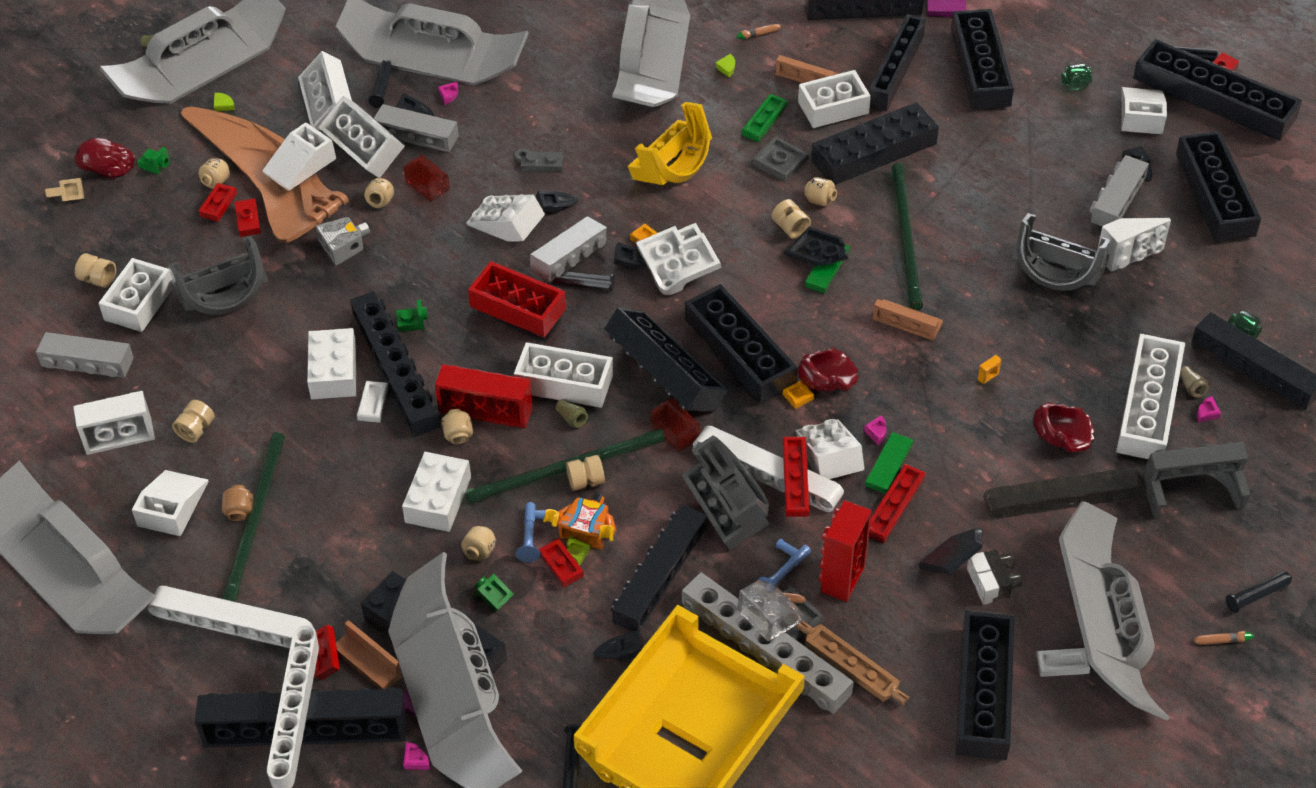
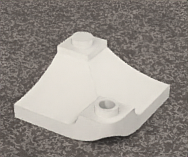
M696 223L680 230L673 226L636 242L637 248L652 273L655 284L664 295L677 293L683 290L686 283L721 268L719 259Z

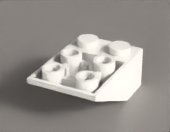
M1122 87L1121 131L1163 134L1167 117V102L1163 91Z
M304 123L287 136L262 171L265 175L290 191L336 159L332 140L308 123Z
M491 195L483 200V203L472 213L471 218L466 223L468 226L508 242L524 241L545 213L534 195Z
M1122 218L1102 226L1099 245L1103 237L1111 240L1107 251L1109 258L1106 267L1112 272L1119 268L1122 269L1133 262L1141 261L1149 255L1161 252L1165 247L1171 219Z
M829 419L818 425H806L802 429L795 430L797 437H806L807 459L814 473L832 479L864 470L861 444L838 419Z
M165 470L141 491L133 506L132 512L137 526L181 536L209 482L208 479Z

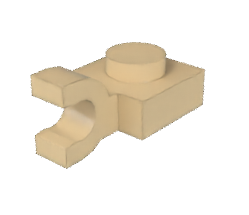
M81 178L59 181L60 187L45 189L46 197L62 195V201L85 199Z

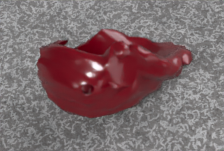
M91 138L80 145L74 161L76 166L84 171H92L96 174H101L104 178L114 179L129 172L134 166L135 158L133 157V152L122 144L113 143L103 138Z
M835 347L829 348L826 351H817L813 354L804 355L798 366V377L802 384L810 390L829 392L840 389L848 391L853 385H856L859 379L857 374L858 368L854 366V361H850L843 351H838Z
M1047 402L1040 405L1034 412V429L1040 438L1053 446L1064 447L1069 453H1077L1081 450L1084 452L1089 449L1091 443L1095 440L1093 436L1095 430L1093 429L1091 418L1080 407H1069L1063 404Z

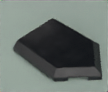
M808 227L784 252L786 256L819 267L848 259L843 237L812 227Z
M974 528L949 537L919 562V568L951 575L982 549L983 529Z

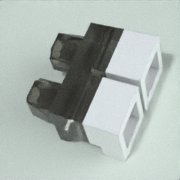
M996 549L976 553L968 560L967 570L974 586H976L975 588L983 605L992 603L993 598L1000 596L1010 598L1012 590L1022 587L1023 579L1020 572L1011 574L1007 572V570L1014 569V559L1011 553L999 555Z

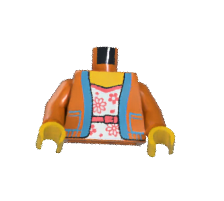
M593 493L589 500L580 497L576 498L573 504H569L559 511L553 509L545 511L543 522H552L551 525L553 527H556L558 524L559 538L568 540L570 536L590 545V547L602 550L604 539L607 538L609 541H613V536L616 533L613 516L609 514L608 506L603 504L605 499L599 493Z

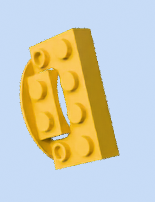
M684 102L681 108L686 121L677 120L648 148L644 147L643 144H639L635 148L638 157L628 165L633 180L664 185L668 181L682 183L692 178L699 171L705 161L710 140L712 139L702 104ZM682 150L678 159L672 165L667 166V163L672 158L678 156V153Z

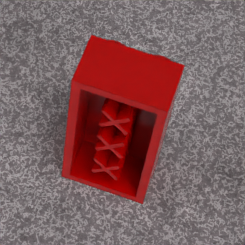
M492 261L489 262L468 289L470 307L545 338L566 310L565 291Z
M442 364L435 382L440 414H448L450 410L460 409L468 413L470 418L474 420L526 429L533 409L530 379Z
M846 500L843 501L840 509L836 508L831 519L832 524L830 527L826 526L822 535V540H825L821 549L823 557L820 562V568H822L818 580L821 582L822 593L848 602L866 566L872 510Z

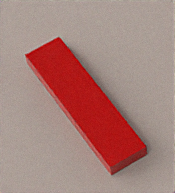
M783 437L785 517H809L806 437Z
M904 464L871 516L869 537L885 543L925 479L926 472Z

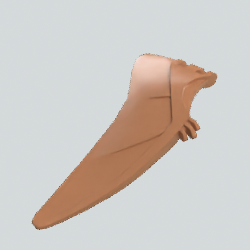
M186 107L181 111L183 118L247 175L262 194L268 221L274 236L279 242L288 243L299 238L323 223L324 218L332 216L338 211V207L344 206L349 202L344 193L331 191L325 187L316 173L290 191L265 175L262 170L285 140L272 131L248 120L204 108Z

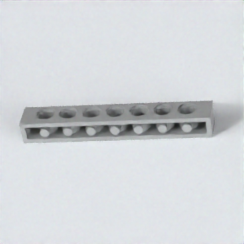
M702 572L682 590V604L686 610L694 612L701 617L705 624L719 630L724 638L734 641L742 651L756 657L761 665L771 668L778 674L779 668L782 664H785L805 675L804 689L801 694L808 695L820 708L827 709L834 714L852 695L853 681Z

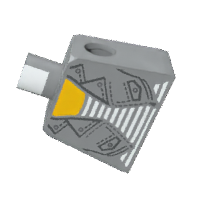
M348 217L316 226L318 241L335 266L362 251L364 248L362 237L370 234V229L366 222L355 226Z

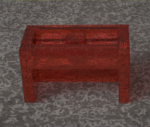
M421 154L403 166L405 181L430 202L450 190L448 175Z
M672 397L650 411L651 426L678 452L693 444L700 434V424L686 410L681 408Z

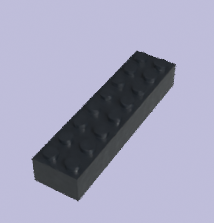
M1154 39L1139 57L1133 76L1135 80L1278 141H1281L1297 119L1302 100L1158 39Z
M389 687L378 690L368 688L360 690L336 689L334 691L311 690L301 745L406 741L407 711L402 689ZM262 691L252 694L235 692L233 694L219 695L209 693L207 695H198L195 724L203 747L271 746L281 693Z

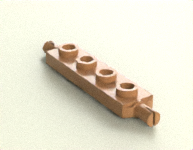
M804 620L798 623L796 628L807 635L805 645L881 701L885 702V700L892 697L902 705L907 703L909 696L898 690L900 681L822 624L813 628Z

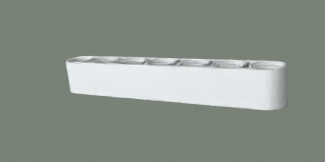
M705 426L693 442V447L695 448L712 435L716 436L736 455L755 480L784 493L783 458L713 426ZM808 470L809 504L825 512L833 511L844 494L843 488L838 483Z
M159 586L154 593L156 598L148 605V611L159 618L287 648L291 646L293 632L297 627L301 625L313 627L312 623L301 617L167 586Z
M310 625L297 627L292 636L267 765V774L272 788H292L295 782L319 651L315 629ZM279 774H285L281 777H276Z

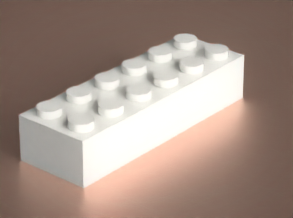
M1140 334L1116 453L1149 459L1151 453L1157 450H1166L1185 347L1184 342Z

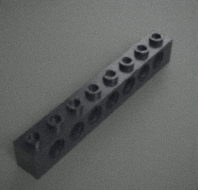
M375 291L350 299L352 314L389 385V389L413 437L438 429V419L441 418L439 409L436 405H432L431 402L433 400L429 390H424L423 378L421 374H416L415 362L412 358H408V349L405 343L401 344V336L398 329H393V320L390 313H385L386 307L383 299H378Z

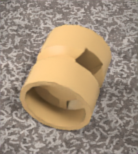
M790 199L780 202L772 212L773 221L792 239L798 238L811 225L810 218Z
M88 253L81 255L75 266V276L78 280L92 283L102 288L109 287L116 275V265L113 261L103 258L98 259L97 256Z
M191 400L183 410V413L173 422L172 428L183 440L195 443L204 433L202 429L208 428L214 420V412L205 403L199 400Z
M598 455L586 457L584 462H581L579 459L566 462L567 475L572 491L586 489L587 484H590L592 487L605 484L604 471Z

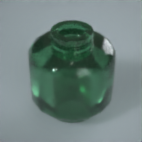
M1084 63L1068 65L1064 73L1061 74L1062 84L1066 85L1071 91L1086 89L1093 78L1091 68L1087 67Z
M1241 310L1237 314L1233 313L1228 320V323L1257 339L1263 328L1260 318L1246 310Z

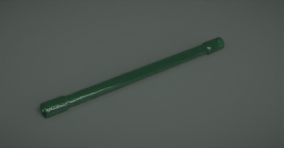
M895 163L891 168L896 190L909 288L910 308L917 311L923 308V302L918 281L905 186V172L903 164Z
M661 428L626 441L497 482L465 490L469 503L488 498L491 495L566 472V462L577 459L584 462L586 457L598 455L600 460H604L641 447L664 442L665 436Z
M280 432L272 433L266 460L253 499L252 510L248 515L231 575L223 593V600L237 601L240 583L276 463L285 441V435Z

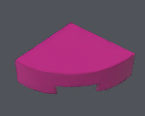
M457 82L438 87V92L444 104L452 102L457 97Z
M1213 396L1206 398L1197 411L1198 423L1219 419L1221 416Z
M881 415L866 424L864 432L878 445L883 442L886 437L887 427L886 421Z
M406 742L404 769L430 770L429 759L426 753L416 744Z

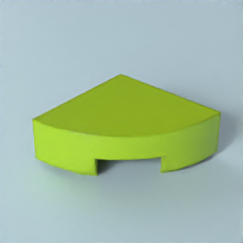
M731 54L716 62V68L727 77H730L735 69V59Z
M215 93L214 110H235L232 98L223 93Z
M569 536L567 550L579 566L589 553L590 545Z

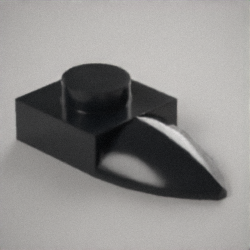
M403 93L396 105V108L435 116L427 105Z
M1139 146L1124 150L1122 158L1127 155L1149 163L1145 180L1150 182L1153 174L1150 166L1151 159L1143 147Z
M538 191L535 196L543 212H560L562 208L572 206L579 201L577 197L560 191Z
M620 242L617 243L613 264L634 269L635 266H647L637 247Z
M636 630L614 637L600 645L593 654L601 658H618L620 662L635 658L643 649L642 635Z

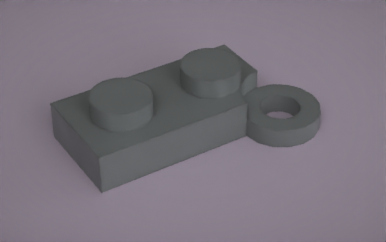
M523 148L515 152V159L521 163V172H562L564 154L563 152H530L528 149Z

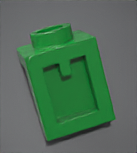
M162 147L158 152L148 149L137 161L138 167L159 175L170 163L167 148Z
M421 299L417 300V308L396 310L399 332L425 329L424 320H428L427 308L422 307Z
M495 574L488 579L484 576L474 586L477 590L472 594L474 598L479 595L494 612L514 595Z

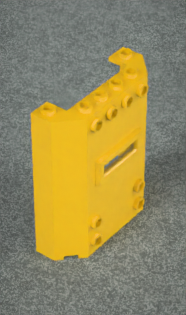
M677 605L574 734V746L576 751L598 774L600 779L607 783L611 782L619 788H732L803 691L805 675L785 664H782L779 668L778 674L699 631L698 616ZM664 727L707 752V754L700 760L657 733Z

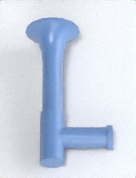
M532 502L525 504L524 544L515 553L518 560L527 563L534 562L540 557L539 550L533 547V531L535 519H544L546 511L535 510L536 506Z
M779 539L776 548L781 549L791 557L771 577H759L757 580L759 588L763 591L778 592L776 588L778 583L811 553V549L807 545H803L798 550L783 539Z

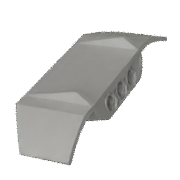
M242 0L235 7L224 13L216 7H206L155 34L148 43L146 55L125 64L100 66V71L123 97L171 104L268 51L276 36L286 8L279 0Z
M347 0L335 25L338 32L364 62L380 65L383 60H389L392 68L472 86L488 81L515 67L529 34L527 31L505 35L484 33L478 24L466 15L410 3L401 6L397 13H391L376 8L363 0Z
M633 0L632 4H629L621 44L620 71L613 92L614 98L656 107L678 96L690 22V13L685 0Z
M20 460L0 477V555L76 633H119L156 598L152 592L139 585L121 568L106 544L62 501H54L41 488Z
M1082 501L1059 537V543L1088 663L1108 685L1133 706L1168 721L1170 717L1149 696L1142 683L1139 671L1148 663L1155 648L1139 583L1122 566L1111 563V547L1118 518Z
M442 552L407 577L395 606L388 632L432 765L464 788H498L519 775L522 770L508 754L492 729L488 714L496 708L499 701V693L474 623L465 614L450 607L445 589L447 554Z

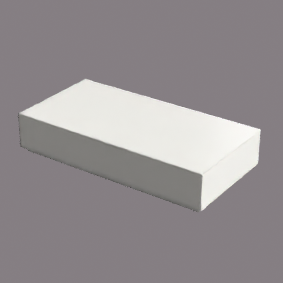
M366 381L357 413L358 421L380 423L389 390L388 383Z
M1085 648L1036 652L1040 677L1090 673V665Z

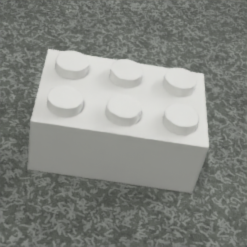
M853 70L799 84L798 103L812 127L816 128L869 114L870 94L856 71Z
M132 258L99 302L104 321L142 332L173 289L170 270Z
M353 328L309 331L307 383L311 399L356 396V341Z
M143 391L74 406L76 426L87 455L155 440L152 420Z
M424 452L402 505L405 523L450 532L471 479L469 460Z

